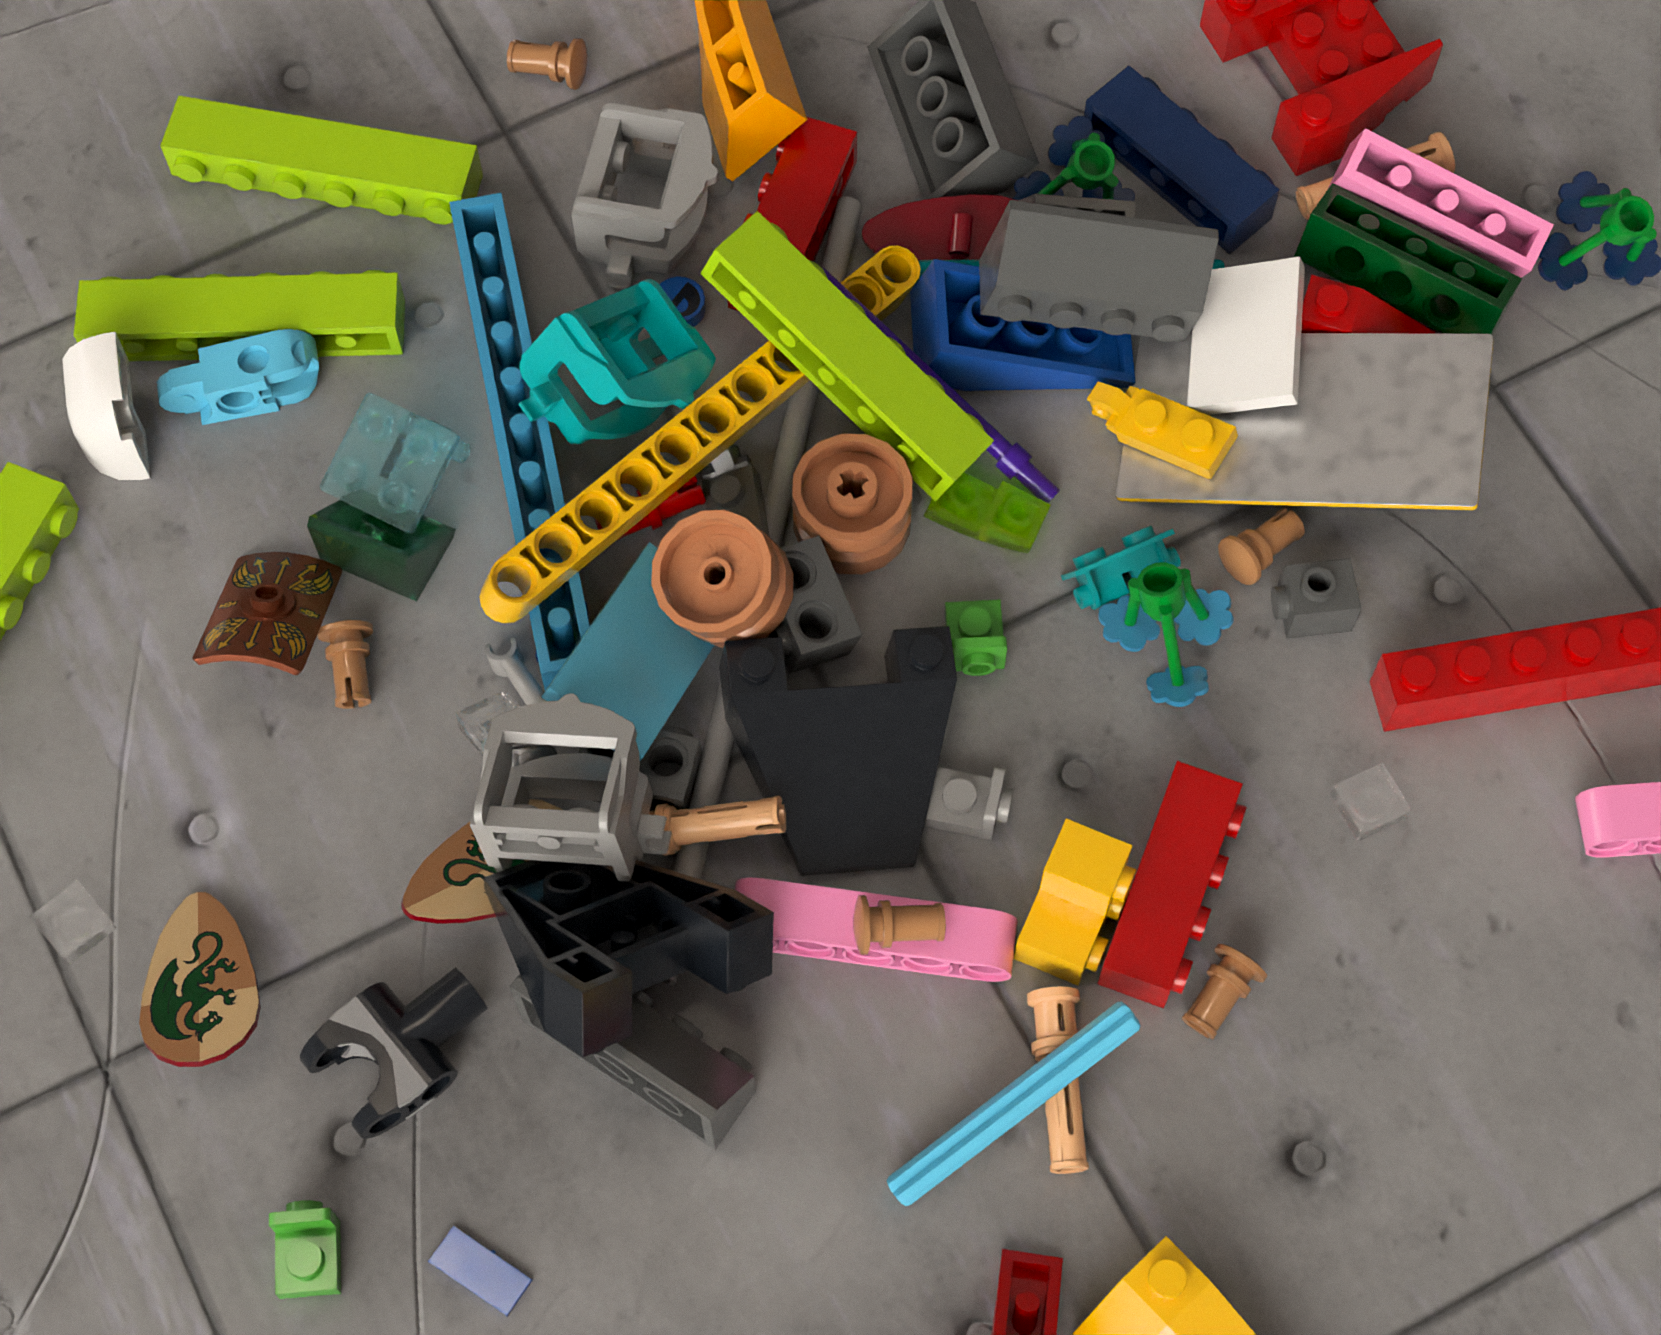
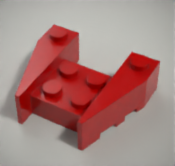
M1205 0L1200 21V28L1223 63L1267 46L1299 94L1280 102L1271 137L1295 176L1341 159L1349 144L1365 128L1370 131L1375 130L1384 122L1385 116L1403 100L1405 102L1410 100L1431 82L1443 47L1440 38L1405 52L1373 5L1378 0Z

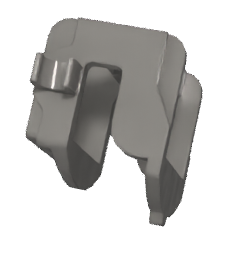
M608 103L602 107L571 216L577 252H580L581 255L589 260L607 265L606 273L611 274L608 287L619 289L630 287L634 273L641 274L651 271L670 274L674 272L678 260L690 248L699 234L707 211L708 186L718 181V170L713 165L711 135L706 119L702 114L671 108L651 110L617 103ZM637 138L644 139L643 144H640ZM665 143L677 144L675 150L669 149V145H665ZM628 171L667 178L659 209L617 202L618 188L614 185L617 174H625ZM666 228L671 229L666 249L617 241L609 237V235L645 242H656L664 238Z
M572 693L564 695L558 701H545L524 705L496 715L491 722L484 747L481 781L470 821V827L487 865L494 867L496 872L510 868L513 859L609 865L613 867L618 881H629L636 858L642 859L643 853L667 854L672 832L664 831L667 817L649 815L653 791L648 777L639 771L640 756L636 743L637 731L634 724L609 709L591 703L580 702L577 695ZM511 743L615 749L613 759L588 753H563L541 757L511 768ZM530 797L602 801L599 812L581 807L570 810L539 809L528 804Z

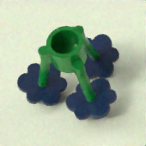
M1076 116L1069 121L1068 126L1058 125L1054 128L1052 136L1055 142L1048 149L1050 162L1057 166L1064 165L1065 169L1052 181L1048 174L1039 170L1032 172L1028 179L1025 177L1019 178L1014 183V190L1017 194L1012 198L1019 201L1033 194L1064 196L1061 188L1070 182L1083 189L1082 197L1135 201V193L1130 188H1122L1120 180L1112 173L1115 166V156L1111 148L1104 143V134L1099 130H1093L1092 123L1087 117Z
M1589 171L1577 173L1572 183H1564L1560 186L1558 195L1562 201L1556 208L1558 220L1563 224H1574V228L1578 232H1587L1592 228L1593 224H1600V231L1578 245H1571L1569 239L1563 233L1555 232L1550 235L1539 254L1541 261L1538 264V271L1544 280L1548 282L1556 281L1557 286L1564 291L1572 288L1574 284L1579 285L1583 283L1588 277L1587 268L1581 261L1583 256L1604 242L1606 243L1603 245L1602 251L1607 259L1604 262L1603 270L1609 278L1614 280L1624 278L1629 285L1636 286L1642 282L1644 277H1654L1660 272L1661 258L1655 253L1658 248V243L1655 240L1657 232L1652 228L1654 225V213L1646 200L1633 196L1628 188H1623L1615 194H1610L1609 186L1605 183H1597L1596 176Z

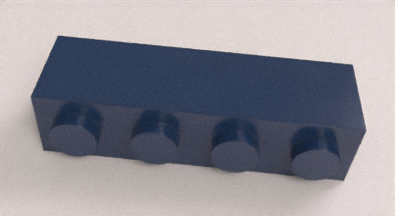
M1128 65L1086 100L1084 117L1091 121L1093 130H1099L1104 134V143L1111 148L1115 159L1195 226L1218 229V245L1229 255L1272 219L1280 189L1274 185L1271 178L1265 172L1254 169L1237 155L1234 148L1226 140L1217 138L1203 127L1190 110L1183 107L1180 108L1161 92L1159 86L1152 79L1143 77Z

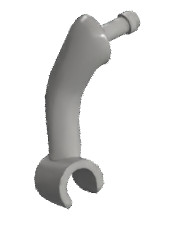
M510 638L511 649L504 655H495L490 643L485 646L484 651L493 672L502 677L508 676L526 705L546 701L541 697L544 690L523 664V656L515 638Z

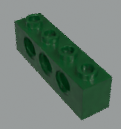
M1333 183L1312 211L1294 257H1300L1302 262L1345 284L1365 289L1412 319L1443 334L1493 335L1522 281V278Z

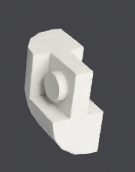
M116 332L104 333L83 339L70 347L62 359L67 415L73 434L87 460L100 473L117 480L149 479L150 469L146 431L133 407L128 357Z

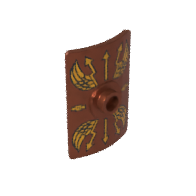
M262 552L241 556L233 566L192 659L198 665L222 661L251 662L274 667L293 675H299L305 667L341 577V567L322 559L290 552Z

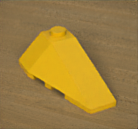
M1165 1236L1121 1279L1072 1335L1256 1334L1215 1285Z

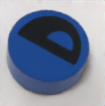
M677 276L668 278L659 284L688 324L695 327L701 322L706 310L705 295L703 289L696 281L687 277Z

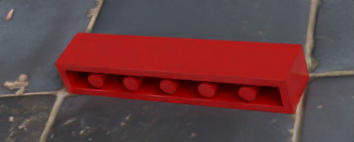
M1661 607L1382 654L1369 682L1383 731L1661 685Z

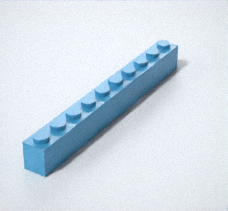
M495 193L449 203L510 518L517 545L564 507L565 502L548 420L546 417H542L530 422L518 405L521 401L531 397L529 395L530 388L524 381L519 366L522 359L521 356L532 345L502 193ZM548 548L539 549L542 556L549 562H563L556 551ZM579 572L529 612L545 690L590 626Z

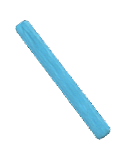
M1116 1002L888 1176V1187L897 1200L904 1206L914 1203L1134 1035L1140 1029V1023L1135 1014L1124 1002Z

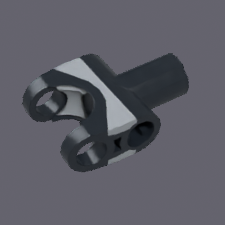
M456 967L406 1006L403 1005L385 982H379L369 986L337 1010L307 1041L301 1051L300 1061L311 1073L320 1072L335 1062L339 1065L349 1059L356 1058L374 1061L379 1066L380 1077L377 1086L367 1098L369 1102L359 1110L352 1120V1127L361 1138H373L417 1114L454 1082L458 1071L439 1047L488 1008L475 988Z

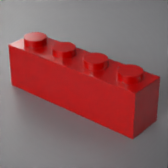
M807 117V121L778 144L776 151V161L778 163L773 173L766 172L763 176L758 191V202L760 204L757 211L770 223L779 226L786 234L788 241L809 261L814 262L833 219L837 200L842 197L857 163V131ZM748 213L744 219V222L747 221L753 214ZM727 300L728 308L738 311V310Z
M1180 761L1176 762L1106 955L1098 985L1163 1009L1170 991L1182 994L1193 964L1192 960L1183 957L1189 938L1201 941L1211 912V908L1201 905L1206 888L1208 886L1216 890L1219 889L1229 861V857L1219 854L1225 836L1236 839L1247 809L1246 806L1236 803L1243 783Z

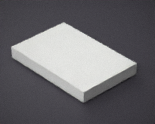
M1300 257L1212 269L1203 314L1192 330L1187 407L1206 415H1215L1298 404L1305 266Z

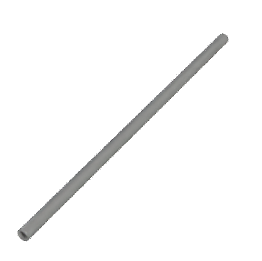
M841 197L837 200L821 265L822 269L825 268L840 283L846 277L862 210V204L857 199L851 197ZM808 381L789 397L764 498L769 535L780 548L792 502L793 473L803 456L819 389L811 381ZM721 680L689 809L718 805L722 794L734 737L725 720ZM710 842L681 846L673 871L701 879ZM678 975L662 981L660 984L675 985Z

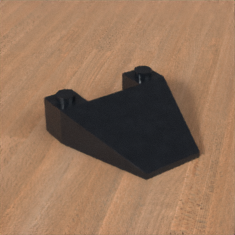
M949 626L893 630L884 655L888 683L788 690L782 637L724 642L719 671L725 720L763 798L780 796L782 798V805L784 804L786 812V831L781 833V836L801 876L915 866L957 682Z
M529 860L484 877L485 892L544 1032L582 1058L602 1052L606 1047L632 1036V994L686 971H690L725 994L743 990L747 985L772 975L774 912L735 889L639 860L635 861L633 873L629 881H618L613 867L609 865Z

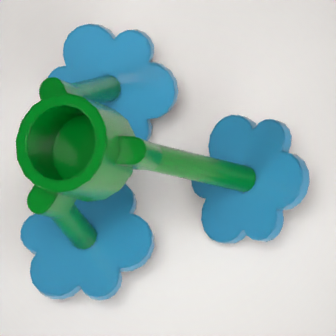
M1166 562L1154 563L1145 567L1140 572L1138 578H1131L1128 581L1130 596H1121L1117 604L1106 603L1102 605L1099 609L1098 619L1105 626L1103 637L1109 642L1119 641L1120 645L1130 652L1143 649L1146 645V640L1152 641L1157 639L1160 634V627L1156 622H1161L1169 667L1166 668L1165 672L1150 675L1146 680L1148 690L1151 691L1153 702H1166L1175 707H1184L1191 704L1196 696L1204 695L1209 691L1208 674L1204 667L1190 666L1184 668L1181 665L1175 623L1179 625L1178 635L1182 640L1191 641L1195 638L1201 645H1212L1219 640L1221 629L1229 628L1234 622V617L1229 611L1232 602L1228 593L1223 590L1212 591L1209 594L1204 589L1195 590L1192 585L1190 570L1186 568L1179 569L1175 565Z

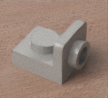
M937 767L925 827L992 840L996 821L1007 823L1014 791L1013 789L1003 788L1006 769L994 767L991 778Z

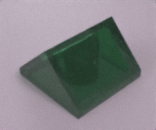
M362 489L310 515L307 523V528L320 559L341 567L343 571L416 602L452 542L456 530Z

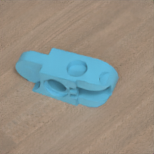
M283 329L199 348V363L170 369L167 373L160 376L156 382L159 405L164 410L185 414L200 412L202 425L280 411L279 406L298 403L308 398L315 389L319 372L316 341L309 333L304 331Z

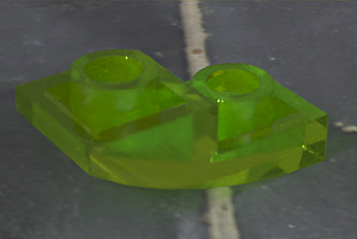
M964 472L936 502L931 498L923 517L971 538L1002 548L1028 553L1051 505L1003 480L998 488H995Z

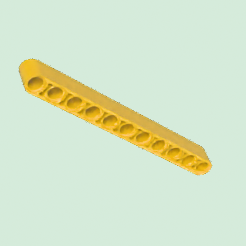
M898 245L888 246L870 258L843 280L841 284L882 321L900 306L917 282L921 271L920 264L916 256L907 248ZM884 275L892 278L895 283L888 280ZM770 341L765 343L499 558L492 566L481 588L479 598L485 614L494 621L501 623H514L523 618L810 380ZM775 361L787 365L791 372L781 369ZM737 391L748 393L755 402L743 399ZM699 421L710 423L718 433L708 432L701 426ZM660 452L672 454L678 459L680 464L674 465L663 459ZM621 484L633 485L639 490L642 497L629 495L623 490ZM580 516L594 517L600 522L603 529L595 530L589 528L583 523ZM548 548L556 551L563 562H549L542 556L539 549ZM506 581L513 583L520 589L522 596H507L500 590L498 583Z

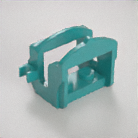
M645 279L631 287L555 317L521 356L520 373L530 388L529 395L531 397L521 401L518 405L530 422L542 417H546L548 421L554 422L570 444H582L591 439L625 438L639 433L652 425L665 411L667 406L675 405L680 409H685L694 401L693 394L709 377L716 357L696 328L685 321L662 287L655 280ZM645 328L651 337L639 341L638 335ZM665 355L668 361L656 365L653 360ZM564 363L593 402L599 405H606L619 398L626 405L590 420L559 377L558 369Z

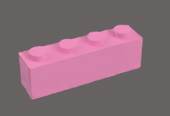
M1366 128L1349 144L1329 185L1330 187L1333 183L1520 278L1532 271L1554 224Z

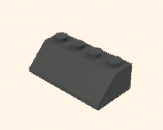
M919 0L867 46L924 200L960 195H997L1006 191L1016 180L1026 175L1039 164L976 2L971 0Z
M1010 200L979 259L981 315L1000 317L1011 322L1026 320L1048 323L1058 328L1078 327L1101 330L1110 335L1131 334L1153 337L1162 342H1184L1203 314L1219 239L1218 229Z
M518 975L510 985L518 1010L525 1023L715 1150L756 1092L755 1076L749 1073L752 1066L747 1060L729 1048L723 1047L720 1052H717L702 1042V1032L683 1017L674 1015L671 1020L667 1019L652 1009L655 1004L654 1001L642 990L632 994V1036L606 1047L602 1052L582 1058L544 1032L521 975Z

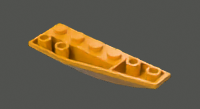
M694 0L698 22L703 107L725 177L733 182L808 119L767 1Z

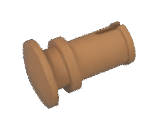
M581 38L573 39L569 47L563 41H555L552 45L513 39L507 50V67L513 73L523 72L549 76L552 82H562L566 79L567 86L570 89L576 90L580 88L585 78L587 47L585 41Z
M1282 508L1277 511L1276 515L1255 530L1246 529L1238 534L1237 537L1229 535L1223 538L1218 545V551L1224 567L1240 583L1245 585L1255 584L1261 577V571L1272 564L1273 556L1304 536L1305 528L1303 522L1294 511H1287V508Z
M343 620L326 624L319 629L318 639L330 643L325 648V655L328 661H332L336 694L335 706L338 708H354L353 699L358 700L359 707L372 703L365 658L370 655V647L367 642L363 641L364 638L373 634V625L369 622Z
M858 895L853 915V932L858 951L861 955L868 954L870 942H879L881 948H891L892 942L937 940L939 942L945 939L946 919L942 903H935L934 905L891 906L889 900H879L878 906L869 907L865 895Z
M1218 944L1214 951L1222 960L1218 965L1211 964L1207 970V974L1210 977L1187 1013L1185 1012L1181 1018L1193 1030L1211 1039L1215 1038L1216 1032L1239 997L1246 998L1251 991V988L1248 986L1251 979L1263 983L1267 978L1265 971L1251 957L1225 944Z

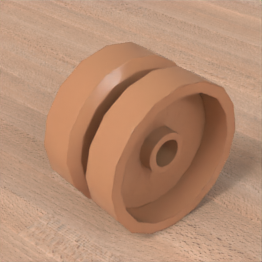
M842 433L819 441L802 456L793 473V531L797 541L800 542L820 536L832 566L838 574L862 575L885 567L901 553L910 535L913 477L904 457L889 443L867 434Z
M705 510L678 521L661 539L652 560L651 586L659 607L676 625L689 631L700 640L723 648L725 641L767 638L784 620L791 604L794 574L786 553L750 520L727 510Z

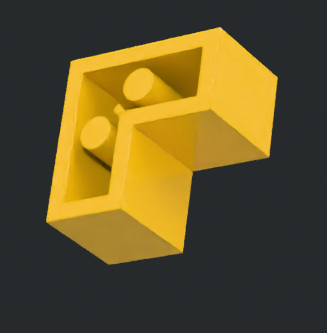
M1066 818L1043 870L1038 894L1018 937L1014 959L1079 986L1086 968L1096 972L1109 942V939L1100 936L1107 917L1118 921L1137 870L1127 865L1133 845Z

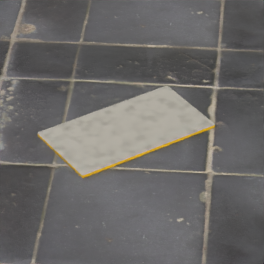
M1192 333L1188 334L1184 342H1162L1153 337L1140 336L1135 367L1136 383L1133 387H1137L1140 390L1143 388L1187 406ZM1301 333L1298 404L1209 415L1236 426L1238 434L1237 439L1212 479L1199 476L1123 443L1116 497L1119 501L1475 510L1478 507L1494 342L1493 336L1491 334Z

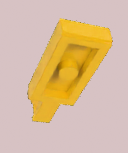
M1098 381L1087 397V401L1090 402L1092 407V414L1107 420L1106 428L1117 435L1119 442L1207 479H1212L1238 437L1236 426L1143 388L1140 390L1137 387L1129 386L1124 393L1117 387Z

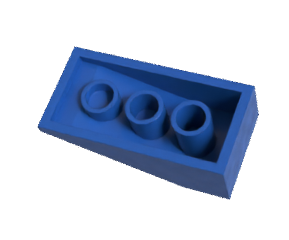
M933 259L910 291L913 352L952 389L962 391L1093 389L1098 381L1117 388H1128L1136 383L1131 334L1110 335L1101 330L1078 327L1058 328L1048 323L1026 320L1011 322L1000 317L981 315L978 266Z

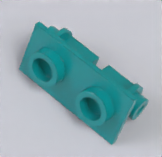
M1152 525L1142 528L1121 538L1125 546L1121 550L1106 555L1102 546L1072 559L1076 569L1061 575V578L1064 581L1076 577L1079 587L1073 589V594L1077 604L1081 609L1090 606L1093 610H1096L1106 603L1129 594L1122 576L1123 573L1129 571L1131 578H1138L1140 572L1145 567L1154 563L1166 562L1176 567L1181 566V560L1176 549L1173 546L1166 548L1162 540L1175 534L1173 529L1155 534Z

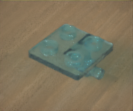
M369 392L362 400L320 484V489L407 533H413L451 458L458 463L465 462L470 454L471 447L469 443L460 441V436L450 428L433 420L423 418Z

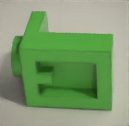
M1000 599L945 602V626L950 627L956 671H962L970 676H983L994 672L995 669H1004L1007 639L1003 635Z
M301 1200L287 1203L286 1211L269 1213V1227L275 1232V1295L279 1299L341 1294L340 1220L331 1208H323V1203L320 1201Z

